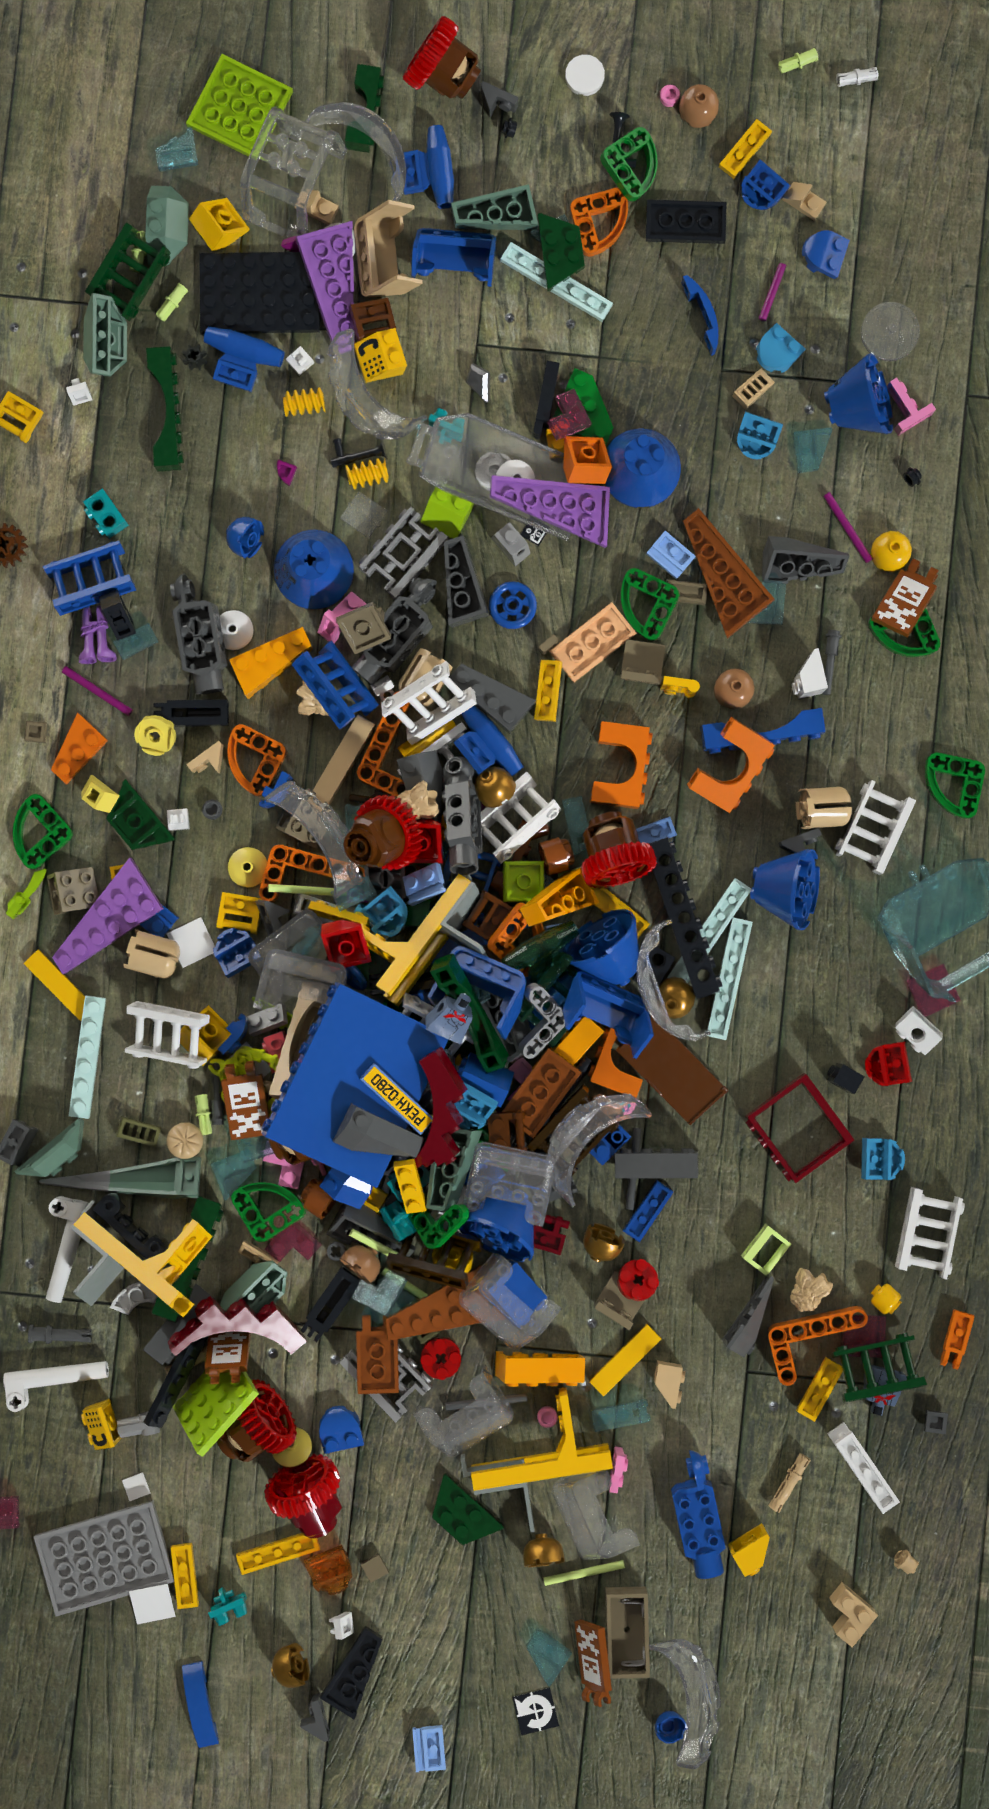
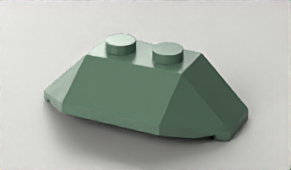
M151 186L147 196L145 239L146 243L156 250L160 251L162 246H164L171 252L169 255L170 260L167 264L169 265L188 244L189 203L171 186ZM147 254L148 265H152L155 260L149 254Z
M96 293L91 294L83 321V359L90 373L110 377L127 362V321L121 316L122 313L115 305V301L111 296Z
M79 1118L14 1172L18 1175L47 1177L49 1175L54 1177L63 1170L61 1166L65 1162L70 1164L78 1157L77 1153L82 1147L84 1120Z
M273 1260L253 1264L224 1293L220 1306L227 1311L232 1303L238 1302L242 1298L258 1314L264 1305L272 1301L276 1302L285 1293L287 1271Z

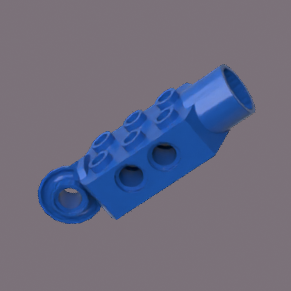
M689 1450L690 1458H686L689 1478L695 1479L677 1483L671 1488L685 1557L692 1558L697 1578L709 1579L724 1573L720 1553L726 1547L711 1481L706 1479V1474H710L706 1455L701 1456L699 1453Z

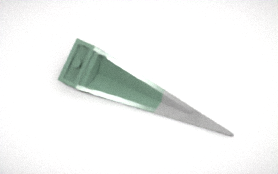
M176 1157L109 1171L41 1179L39 1182L44 1185L171 1199L198 1198L201 1157L189 1159Z

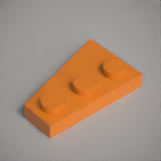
M77 713L51 771L65 784H68L108 740Z

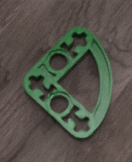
M643 127L634 129L608 146L600 156L601 163L624 197L629 201L638 200L654 181L658 164L657 152L652 137ZM637 136H641L643 138L639 139L635 143L633 141ZM621 143L629 146V152L621 149ZM641 148L644 149L647 163L646 174L642 184L625 161L626 158ZM612 155L613 159H608L607 156ZM619 169L623 170L626 173V178L619 177L617 171ZM635 188L636 193H632L630 190Z
M631 568L626 572L621 587V603L624 614L631 626L640 635L651 641L659 639L679 600L680 593L675 586L642 570ZM635 573H638L637 576L642 580H644V576H646L647 578L643 583V588L639 587L642 584L639 581L635 580L634 583H631L632 579L630 578V575H635ZM650 581L658 583V588L654 592L647 590V584ZM662 585H665L663 589L667 592H670L671 589L674 590L675 598L671 597L667 600V595L662 592L661 596H658ZM631 587L657 599L645 626L639 623L632 611L630 603ZM663 607L667 610V615L660 619L656 616V611L658 608ZM653 618L663 623L662 626L657 624L655 628L658 632L657 634L649 636L650 633L647 630L648 628H653L655 624L652 621Z
M926 608L913 628L920 645L919 648L907 647L896 643L884 633V630L888 628L880 625L881 628L878 625L874 626L872 617L869 619L868 626L873 636L882 646L895 654L906 657H923L935 653L940 648V639ZM919 621H925L928 624L927 631H920L918 629ZM929 632H931L932 634L928 636L930 642H935L933 649H931V647H926V644L928 643L927 637H925L924 639L922 638V636L928 634Z
M943 753L929 755L925 763V778L934 800L944 810L954 816L963 819L974 817L978 810L985 766L976 760ZM938 757L939 762H945L948 759L945 767L946 770L943 769L945 765L942 764L934 767V763L931 760ZM952 761L960 763L961 768L958 772L951 770L950 764ZM976 765L977 769L980 770V773L973 775V771L966 770L965 774H963L966 767L973 768ZM935 772L963 778L958 806L944 796L938 786ZM969 784L976 787V794L973 796L968 795L966 792V787ZM964 798L975 799L974 802L971 801L969 803V808L972 809V812L966 815L965 810H962V808L967 806L968 800L964 801Z
M30 795L16 814L13 824L14 846L20 860L30 869L40 868L73 837L72 828L41 795ZM33 799H40L39 805L45 810L41 811L37 807H32L34 804ZM31 811L49 833L27 852L23 839V828L27 815ZM51 812L55 815V820L53 823L47 824L44 818L47 813ZM60 829H67V836H61L57 839L58 841H60L59 844L56 842V840L51 838L52 835L57 838L61 834L59 831ZM46 841L53 843L54 847L50 852H45L43 849V844ZM37 849H39V851L43 855H45L44 858L42 856L36 858V865L33 863L29 864V862L31 861L29 857H35L39 854V852L36 851Z
M251 1183L238 1188L231 1196L233 1205L252 1237L258 1242L268 1241L302 1219L306 1214L304 1204L296 1194L283 1186L273 1183ZM271 1191L283 1196L290 1203L265 1219L250 1193ZM239 1193L242 1195H246V1197L244 1198L246 1204H252L251 1206L246 1207L243 1211L241 1209L242 1207H245L243 1202H237V1199L239 1198ZM294 1205L295 1207H300V1215H291L289 1218L292 1219V1221L289 1222L288 1216L284 1213V1211H286V1213L289 1214L294 1210ZM251 1209L257 1213L254 1221H249L246 1217L247 1212ZM277 1216L284 1218V1225L280 1228L274 1225V1219ZM267 1222H269L274 1232L272 1233V1230H268L264 1233L266 1237H258L259 1228H268Z

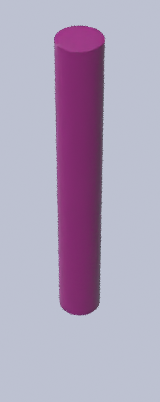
M779 263L758 318L761 321L765 322L786 268L784 263Z

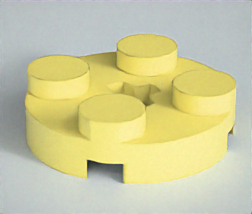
M145 716L135 729L134 736L137 744L139 743L142 750L150 755L160 756L173 747L176 740L173 722L161 716ZM157 732L160 735V737L154 739V736L151 735V733Z

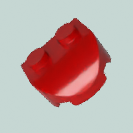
M905 1041L884 1044L874 1048L865 1060V1070L870 1079L881 1086L912 1082Z

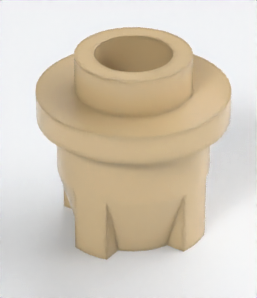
M908 1550L898 1551L894 1556V1566L898 1569L901 1568L907 1574L916 1572L919 1562L911 1556Z

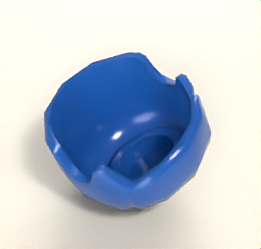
M665 1711L657 1718L654 1731L662 1742L666 1744L675 1743L683 1739L684 1731L687 1730V1724L684 1718L675 1711Z

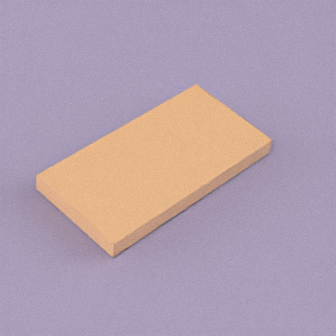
M611 602L552 648L549 653L555 660L562 662L563 671L575 683L637 633Z

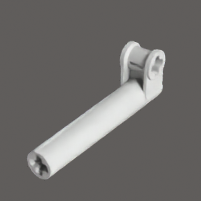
M58 1196L49 1204V1212L53 1216L67 1219L46 1299L49 1301L62 1302L81 1239L71 1227L79 1219L80 1213L89 1202ZM58 1202H61V1206L64 1207L60 1211L55 1206Z
M103 1361L4 1373L3 1383L7 1408L12 1412H18L27 1407L29 1403V1388L108 1378V1362ZM14 1399L21 1400V1404L14 1403Z

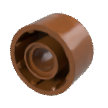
M559 837L538 843L541 861H544V870L548 876L567 871L569 866L574 864V855L568 840H560Z
M312 1179L303 1190L300 1199L304 1203V1209L319 1219H323L331 1211L336 1200L331 1198L320 1187L324 1179L320 1181Z

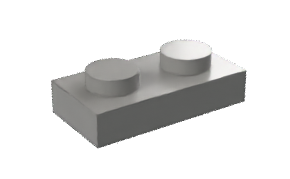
M283 1003L247 1016L249 1034L253 1037L288 1024L286 1005Z

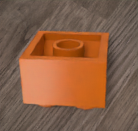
M565 436L563 469L567 483L605 484L612 465L604 439L602 437Z

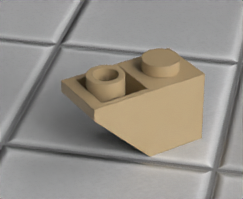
M657 1360L654 1383L671 1408L676 1409L677 1403L680 1404L682 1391H679L680 1383H684L685 1371H682L683 1367L681 1364Z

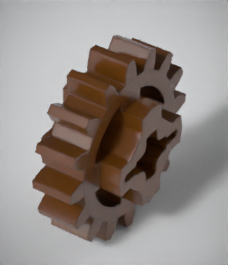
M3 523V527L0 528V555L3 554L6 557L0 558V565L2 563L3 567L8 568V563L15 567L16 560L22 562L20 556L27 555L23 549L28 548V545L23 543L27 540L25 536H21L23 532L20 529L16 530L14 525L8 528L6 523ZM5 533L12 534V535H14L15 537H13V536L7 537V536L5 535ZM4 540L8 543V544L6 545L7 551L3 548V547H5V546H4V543H5Z

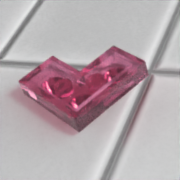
M575 389L557 395L555 400L563 414L547 422L556 440L587 429L592 425Z
M296 1222L277 1234L265 1250L279 1263L292 1248L309 1260L322 1243Z

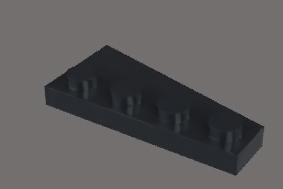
M365 1626L320 1695V1699L354 1720L383 1640L381 1635Z

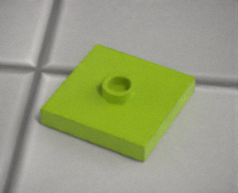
M503 861V902H528L544 890V861Z

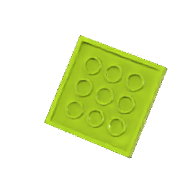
M221 54L186 125L258 161L293 93V88Z
M204 1370L203 1374L173 1406L196 1453L203 1457L259 1395L246 1372H241L240 1383H231L232 1375L230 1373H220L219 1384H210L211 1377H209V1374H205Z

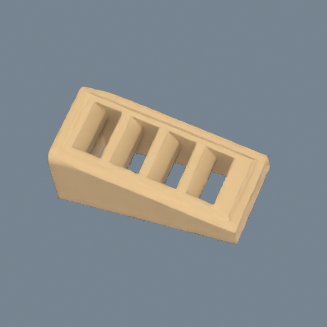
M761 368L733 393L732 397L747 410L775 382ZM759 376L767 382L766 385L758 379ZM754 381L762 388L761 390L753 384ZM748 386L756 392L755 395L747 388ZM743 391L751 397L749 400L742 393Z

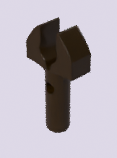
M375 790L372 796L350 794L349 801L364 804L371 798L385 794Z

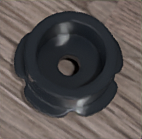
M511 118L503 122L501 132L504 133L505 138L514 137L517 122Z
M909 467L907 472L903 474L905 482L913 487L921 483L922 475L918 469Z

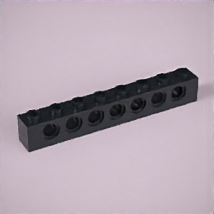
M667 837L649 843L654 850L657 862L653 872L696 999L719 993V987L723 985L719 975L715 976L712 969L716 965L713 956L708 957L706 949L710 947L706 936H701L700 929H703L700 918H695L693 911L697 909L693 898H688L687 891H690L687 880H682L680 872H683L680 860H675L674 853H677L674 842H669ZM663 856H668L671 859L670 863L666 866L659 863L660 858ZM675 875L677 877L676 883L673 885L667 884V876ZM675 894L683 895L684 899L680 904L673 903L672 898ZM688 913L690 920L687 923H681L679 921L680 914ZM688 932L696 933L697 938L694 942H687L685 940ZM695 951L703 953V958L699 962L692 960V954ZM702 970H707L710 973V977L706 981H701L698 978V974Z

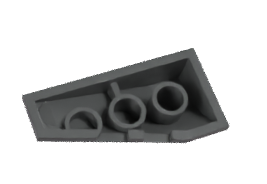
M351 1103L333 1142L352 1151L416 1158L425 1138Z

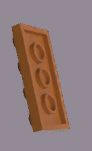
M548 1048L501 1113L525 1112V1119H523L524 1132L534 1139L582 1071ZM509 1119L515 1125V1120Z

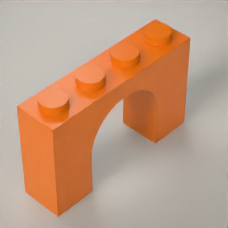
M733 717L729 719L720 734L723 738L744 751L746 762L741 774L732 780L722 781L697 768L687 783L689 789L728 813L739 806L740 797L743 793L748 792L752 785V779L760 774L763 769L762 764L772 756L774 752L773 747L775 746L770 740Z
M601 721L598 744L619 746L628 750L635 760V772L628 781L620 784L594 781L590 803L639 809L640 804H644L645 793L642 792V784L646 785L647 773L644 772L645 765H649L650 753L646 752L647 745H651L653 733H649L650 727Z
M605 1027L602 1038L605 1040L603 1046H598L595 1057L598 1059L595 1065H591L588 1072L589 1081L636 1099L643 1079L622 1072L614 1065L611 1058V1049L617 1036L614 1029Z

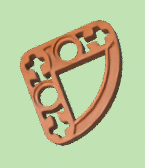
M619 188L579 197L572 201L570 213L573 224L579 226L581 223H587L590 226L587 232L580 230L583 254L585 256L591 257L604 252L620 237L627 220L628 200ZM617 194L618 197H621L620 202L614 199V195ZM607 196H608V200H610L609 205H607V198H606ZM601 199L604 205L601 208H596L593 205V201ZM576 205H580L582 212L575 210ZM619 209V218L615 227L607 237L598 242L591 216ZM587 237H589L590 244L594 245L592 250L586 247Z
M239 724L233 728L230 734L227 754L231 771L240 785L251 794L262 797L263 791L259 790L257 793L254 787L255 784L259 785L262 780L258 778L259 774L269 779L268 783L264 780L262 786L264 788L265 786L270 787L286 757L287 751L280 742L246 725ZM242 729H245L244 732L251 736V733H254L250 739V744H247L249 740L245 737L238 739V730L242 731ZM258 737L265 740V745L262 748L254 746V740ZM269 742H272L271 747L275 749L278 746L281 747L282 755L274 757L273 751L269 749L267 753L264 751L268 748ZM238 743L264 755L251 783L245 778L238 764ZM266 764H271L274 767V771L270 775L263 773L262 769Z
M520 902L514 906L493 933L487 946L504 963L521 971L525 977H528L535 971L541 960L545 945V933L542 922L531 926L533 943L528 957L512 945L527 925L525 918L520 913V908L525 903ZM510 924H514L513 932L507 934V927ZM498 942L504 949L500 950L495 944ZM515 951L514 959L508 961V954ZM520 961L527 966L525 970L518 964Z

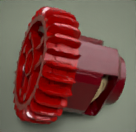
M313 1454L299 1466L278 1468V1472L272 1474L273 1478L268 1479L264 1493L270 1510L276 1516L287 1517L308 1538L322 1537L334 1529L337 1524L336 1516L342 1509V1506L336 1494L340 1482L339 1472L331 1459L327 1456L323 1457L322 1454L318 1456Z

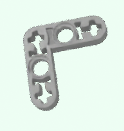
M537 983L529 984L524 992L526 999L543 1017L519 1043V1052L528 1059L537 1056L565 1027L562 1008ZM535 990L536 993L540 996L539 999H537L533 994ZM550 1001V1007L543 1011L544 1003ZM543 1029H547V1034L540 1038V1032Z

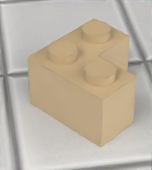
M841 1582L829 1597L832 1604L843 1613L832 1628L837 1636L853 1648L878 1617V1614L871 1605Z

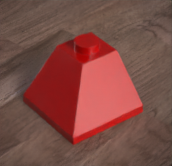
M426 818L416 819L417 822H421L418 827L423 830L420 836L424 839L420 842L423 845L419 849L420 854L411 863L442 864L441 823Z
M346 920L322 924L321 938L332 971L372 962L361 924Z

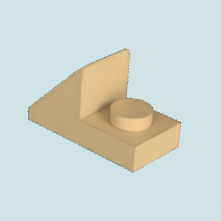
M793 182L782 200L815 221L827 202L811 192V184Z
M303 190L295 205V209L330 225L339 210V206L322 198L318 190Z
M217 741L186 765L193 773L196 771L200 773L208 767L207 763L210 762L220 774L224 750L223 744Z

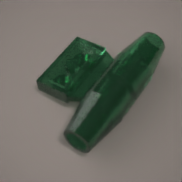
M573 921L550 927L519 944L503 957L501 961L503 964L517 970L529 967L527 973L530 982L544 987L570 972L568 963L563 957L565 955L559 950L579 935L578 928Z

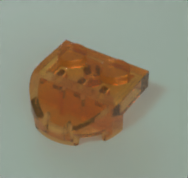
M343 1545L304 1560V1565L312 1579L313 1587L318 1592L322 1590L328 1592L329 1595H335L348 1588V1583L352 1578L351 1562Z

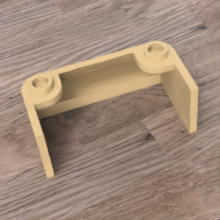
M387 200L357 219L354 226L360 290L363 296L374 298L402 295L423 284L421 279L410 278L407 274L398 273L395 237L400 235L404 229L403 216L414 210V205Z

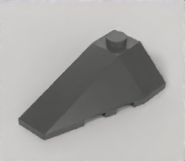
M768 536L763 551L762 582L783 585L788 584V581L796 579L803 581L807 580V577L817 575L824 577L844 573L849 554L787 537Z
M437 751L418 753L398 759V766L406 790H411L416 784L424 780L428 784L427 790L437 792L436 803L439 807V813L432 820L441 823L442 767Z
M343 1203L326 1234L342 1243L351 1245L354 1242L367 1248L368 1245L349 1236L350 1231L355 1229L398 1253L404 1239L399 1242L396 1241L393 1232L388 1224H385L382 1217L364 1204L360 1209ZM411 1244L406 1257H409L415 1251L416 1247Z
M770 1274L764 1278L722 1339L727 1348L742 1357H745L746 1354L750 1355L756 1346L754 1343L757 1339L774 1281Z

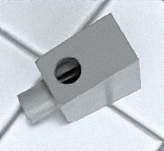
M510 522L491 537L493 542L515 567L531 554L528 543Z

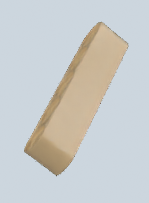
M359 714L356 716L313 789L309 800L328 809L374 731L376 724Z

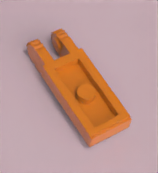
M953 1309L940 1365L946 1366L950 1352H954L956 1354L952 1362V1368L959 1369L973 1325V1314Z

